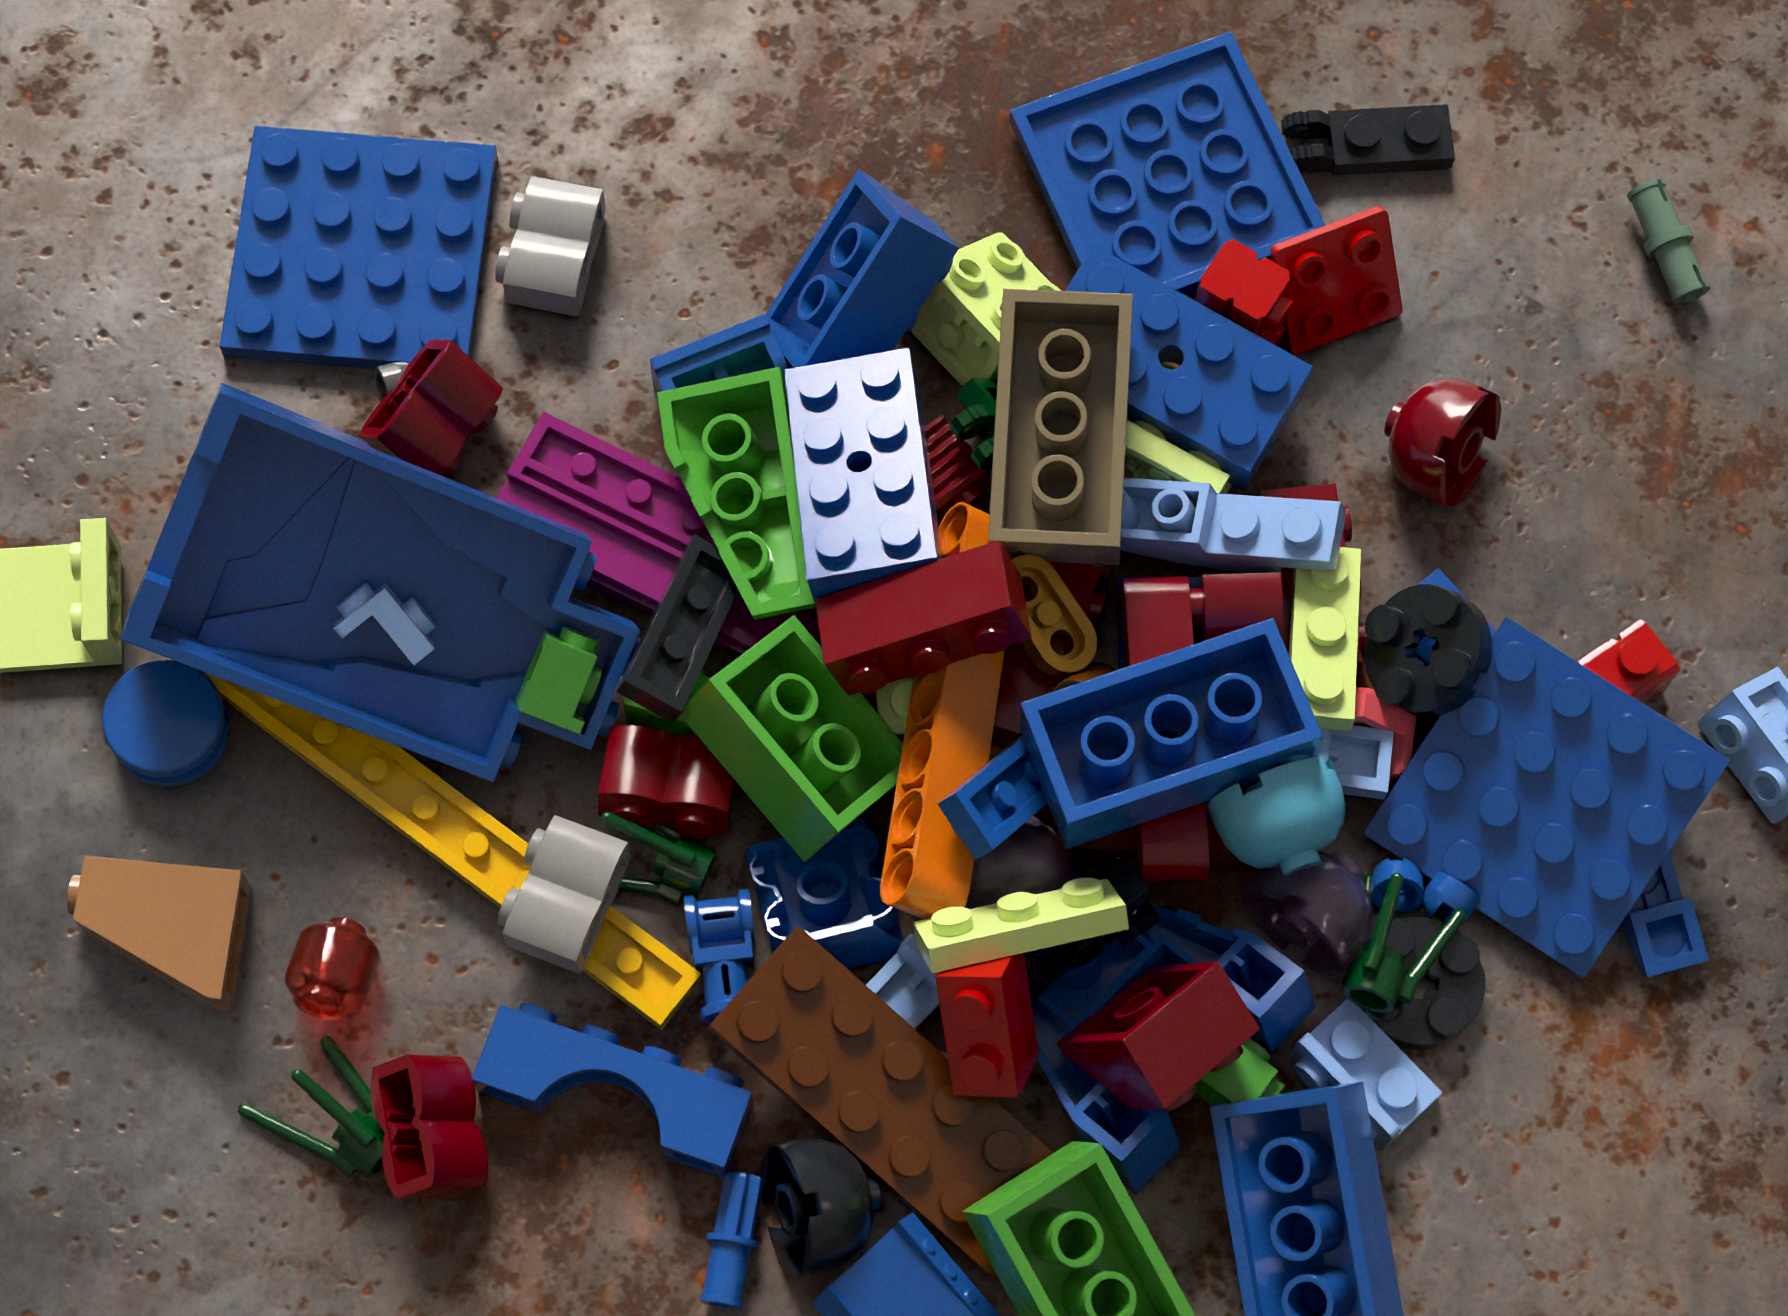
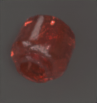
M335 917L330 919L329 922L313 923L304 928L299 935L286 969L284 982L289 993L294 997L295 1005L301 1011L319 1019L338 1020L344 1014H351L364 1006L377 972L381 955L376 944L366 935L365 928L351 919Z

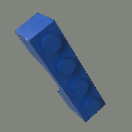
M521 1003L518 1010L500 1005L471 1078L477 1093L540 1114L555 1098L577 1086L592 1083L616 1085L637 1095L654 1113L660 1127V1144L664 1158L723 1179L730 1171L753 1107L752 1092L742 1089L744 1085L743 1079L716 1068H707L705 1075L680 1067L682 1062L680 1057L660 1048L645 1046L643 1052L639 1053L618 1046L620 1038L617 1035L593 1025L583 1024L580 1032L555 1024L558 1017L554 1013L533 1004Z

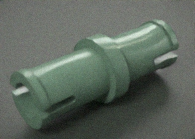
M1661 178L1659 180L1653 179L1630 190L1627 198L1632 203L1647 238L1643 245L1649 258L1656 259L1670 291L1673 304H1685L1705 295L1711 287L1705 280L1690 245V242L1694 239L1690 227L1681 224L1665 188V181Z

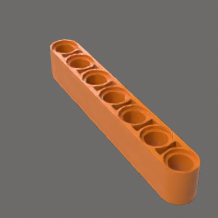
M964 502L956 503L951 507L939 526L942 557L945 558L988 544L990 515ZM1005 650L994 654L976 655L948 664L940 671L919 673L913 677L880 884V896L882 902L886 905L922 920L931 918L935 912L941 909L965 907L967 903L974 857L961 838L954 832L938 803L989 761Z

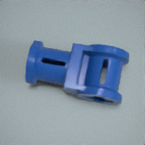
M749 889L739 890L737 897L697 901L694 895L684 896L690 954H693L695 969L703 977L706 1004L700 1010V1019L703 1023H712L749 981L748 969L754 968L752 947H755ZM724 975H728L731 993L728 996L724 994Z

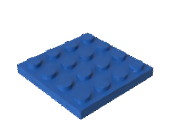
M1231 31L1010 110L1009 122L1077 270L1094 244L1178 292L1188 295L1197 292L1200 278L1225 241L1228 242L1234 239L1257 252L1256 259L1259 261L1265 257L1270 260L1272 259L1270 250L1273 245L1325 226L1320 212Z
M255 125L219 346L223 357L375 369L378 366L393 362L410 363L431 339L451 340L471 358L498 160L496 145Z
M1506 616L1492 637V657L1487 672L1480 671L1476 682L1469 689L1475 693L1461 707L1439 717L1363 834L1402 860L1403 858L1410 860L1418 866L1419 871L1431 879L1439 871L1459 880L1479 896L1481 901L1476 907L1478 910L1584 979L1731 760Z

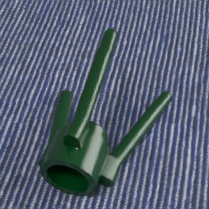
M610 812L602 814L601 820L605 825L658 852L651 872L662 876L661 882L624 877L618 891L658 896L677 905L683 893L694 895L695 898H698L717 855V850L704 845L706 840L683 837L677 834L674 829L664 825L652 826L666 836L664 839Z
M1368 873L1362 879L1349 965L1342 980V985L1344 986V995L1354 1004L1370 1011L1387 1013L1394 1009L1397 1000L1407 1004L1411 1003L1418 983L1453 938L1455 932L1465 920L1466 913L1462 909L1454 911L1406 974V969L1403 967L1404 956L1394 948L1386 946L1399 901L1403 875L1400 873L1391 875L1371 943L1367 945L1373 906L1371 899V878L1373 874Z
M330 1036L322 1037L320 1044L368 1114L359 1107L350 1113L301 1069L293 1070L291 1078L312 1100L340 1124L332 1135V1139L340 1145L339 1148L248 1103H241L238 1106V1113L241 1116L333 1163L348 1177H351L356 1170H359L365 1177L370 1178L383 1167L382 1145L385 1133L374 1114L371 1090Z

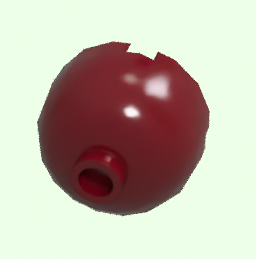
M1452 378L1427 383L1415 390L1405 403H1396L1387 417L1384 433L1385 436L1389 437L1388 453L1392 469L1400 482L1406 488L1433 503L1446 507V504L1452 507L1460 504L1471 492L1487 464V459L1477 456L1484 436L1494 441L1496 440L1502 410L1500 396L1471 382Z

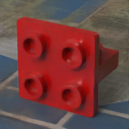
M1375 206L1271 247L1272 259L1270 260L1290 271L1289 278L1291 279L1286 296L1295 302L1283 325L1287 327L1285 332L1287 347L1295 355L1397 317L1403 311L1389 215L1381 206Z

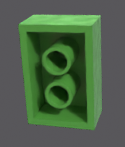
M795 615L710 678L686 703L680 714L804 862L884 797L897 784L903 742L860 692L849 696L844 692L824 665L822 647Z
M1072 1141L962 1211L1019 1316H1195L1101 1143Z

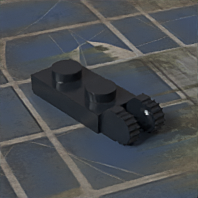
M1448 104L1328 111V114L1321 110H1307L1306 112L1299 111L1287 114L1281 120L1282 135H1285V138L1289 137L1290 139L1294 138L1297 140L1299 138L1328 139V146L1323 143L1311 144L1309 146L1304 144L1303 146L1297 145V147L1289 150L1301 173L1332 172V176L1446 170L1452 168L1455 160Z

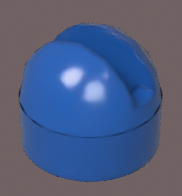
M1390 858L1383 860L1375 867L1371 878V899L1374 905L1381 909L1391 875L1400 873L1403 875V888H1401L1395 914L1407 913L1416 909L1424 898L1423 878L1418 866L1406 858H1403V861H1390Z
M1437 871L1424 891L1422 907L1428 918L1437 909L1443 912L1445 915L1441 920L1443 922L1442 925L1448 921L1454 911L1462 909L1466 913L1464 923L1481 900L1474 891L1459 880L1446 873Z

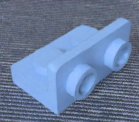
M1776 667L1732 690L1698 721L1701 731L1718 752L1731 760L1728 764L1729 768L1769 821L1774 824L1788 816V679L1780 668Z
M1348 998L1310 1034L1306 1033L1296 1043L1290 1053L1297 1061L1294 1065L1295 1072L1310 1089L1363 1081L1373 1141L1382 1151L1443 1093L1375 1022Z

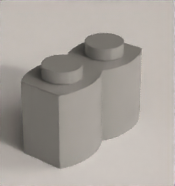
M531 176L525 194L518 192L515 194L510 212V228L517 231L511 247H501L495 270V281L503 283L506 303L579 316L604 222L606 209L603 189Z
M556 815L552 818L546 831L540 828L536 829L530 839L524 857V865L530 867L529 874L520 890L514 887L509 889L498 915L497 923L504 926L502 935L507 947L581 974L595 946L605 916L616 897L631 858L628 842Z

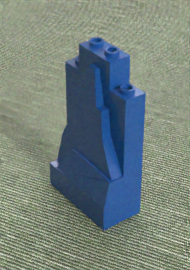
M221 383L126 618L120 640L494 782L500 766L510 769L518 754L523 739V733L515 730L518 722L591 750L597 735L604 738L607 737L616 719L620 704L612 698L620 678L624 676L640 642L637 640L640 630L631 620L570 597L573 588L584 590L596 563L597 554L589 552L593 541L587 534L373 449L363 440ZM386 582L403 603L413 597L430 616L436 625V628L429 633L435 641V648L422 660L413 665L373 615L341 639L333 629L335 622L343 616L336 606L365 583L374 591ZM563 626H567L599 640L595 651L597 660L594 666L602 669V673L591 702L588 705L579 702L576 708L585 722L580 734L520 712L516 705V696L544 629L560 635Z

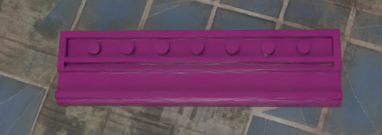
M544 411L507 472L508 478L496 497L587 534L593 541L589 552L597 554L596 563L587 585L651 617L686 544L695 534L715 545L680 477ZM738 590L712 647L737 659L793 615L821 646L816 608L755 620ZM875 691L861 693L877 712Z

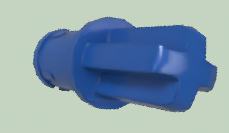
M737 1171L728 1172L724 1176L714 1232L707 1233L706 1242L712 1245L703 1294L700 1295V1302L702 1304L730 1310H742L743 1308L742 1299L751 1251H757L759 1248V1242L753 1240L763 1181L762 1178L754 1174Z

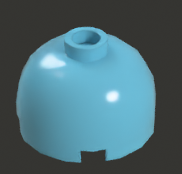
M1323 757L1298 760L1259 773L1260 781L1248 787L1244 791L1245 795H1243L1239 783L1213 797L1207 804L1215 828L1227 849L1243 863L1259 869L1280 866L1284 876L1302 873L1322 862L1318 851L1331 844L1338 836L1344 824L1346 808L1342 786L1332 760L1329 758L1325 762Z

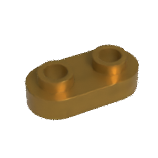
M1032 554L1015 557L1012 561L1021 574L1022 584L1028 590V599L1025 602L1032 635L1031 639L1021 641V645L1034 664L1048 675L1063 677L1085 668L1092 661L1097 650V636L1093 625L1057 571L1047 560ZM1052 635H1056L1062 640L1064 644L1063 655L1053 651L1050 644Z

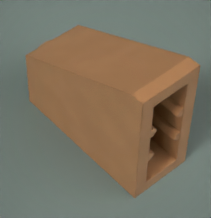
M84 855L81 875H73L69 883L67 910L69 914H74L73 920L85 935L216 1012L232 1014L252 890L243 872L232 869Z

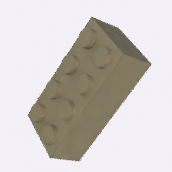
M1003 289L988 543L1000 540L1011 559L1020 555L1032 554L1042 557L1048 562L1120 565L1133 294Z

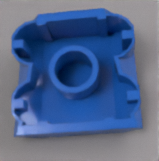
M866 817L856 819L805 862L784 838L751 845L747 848L745 854L772 953L797 925L848 970L881 961L887 963L897 953L904 938L899 924L897 909L882 902L880 896L883 863L878 840L869 819Z
M914 1213L900 1220L893 1229L838 1279L828 1285L812 1304L822 1316H1000Z

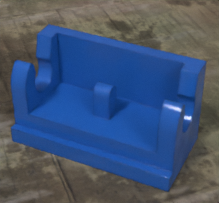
M765 313L650 359L652 382L656 392L780 367L785 375L784 370L789 369Z

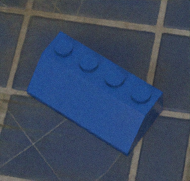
M1363 1081L1210 1106L1244 1315L1404 1316Z

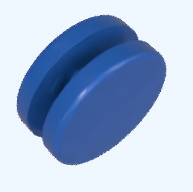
M174 660L150 661L128 671L115 683L106 698L103 708L102 724L104 736L112 752L129 774L150 785L175 787L201 778L218 763L229 741V714L214 683L201 670Z

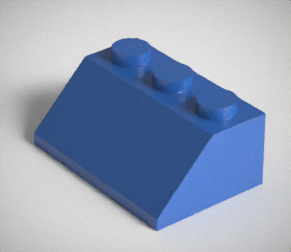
M858 169L765 314L783 355L793 368L894 350L901 337L909 333L918 319L919 310L935 285L948 275L953 263V257L959 250V247L937 223L870 175Z

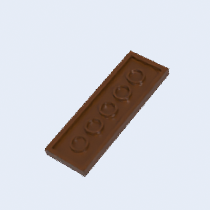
M797 925L707 1028L831 1139L850 1151L868 1172H871L877 1180L1008 1295L962 1211L1054 1152L992 1097L953 1096L948 1058Z

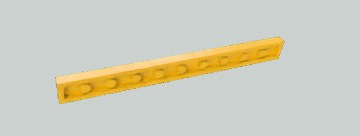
M203 672L214 683L222 699L497 907L501 908L503 900L511 887L520 890L530 871V867L524 865L528 843L402 748ZM612 906L605 916L595 946L582 970L661 1031L702 981V975L699 971Z

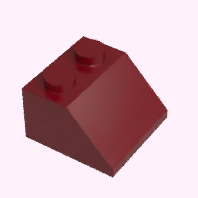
M1219 961L1151 966L1060 1039L1057 1045L1066 1057L1130 1109H1161L1162 1112H1168L1190 1100L1196 1093L1194 1084L1208 1072L1219 1071L1235 1062L1243 1054L1241 1045L1260 1028Z

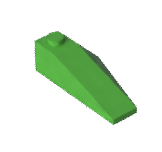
M775 367L657 392L665 451L691 497L692 503L711 535L753 618L756 620L816 608L806 577L786 381L781 368Z

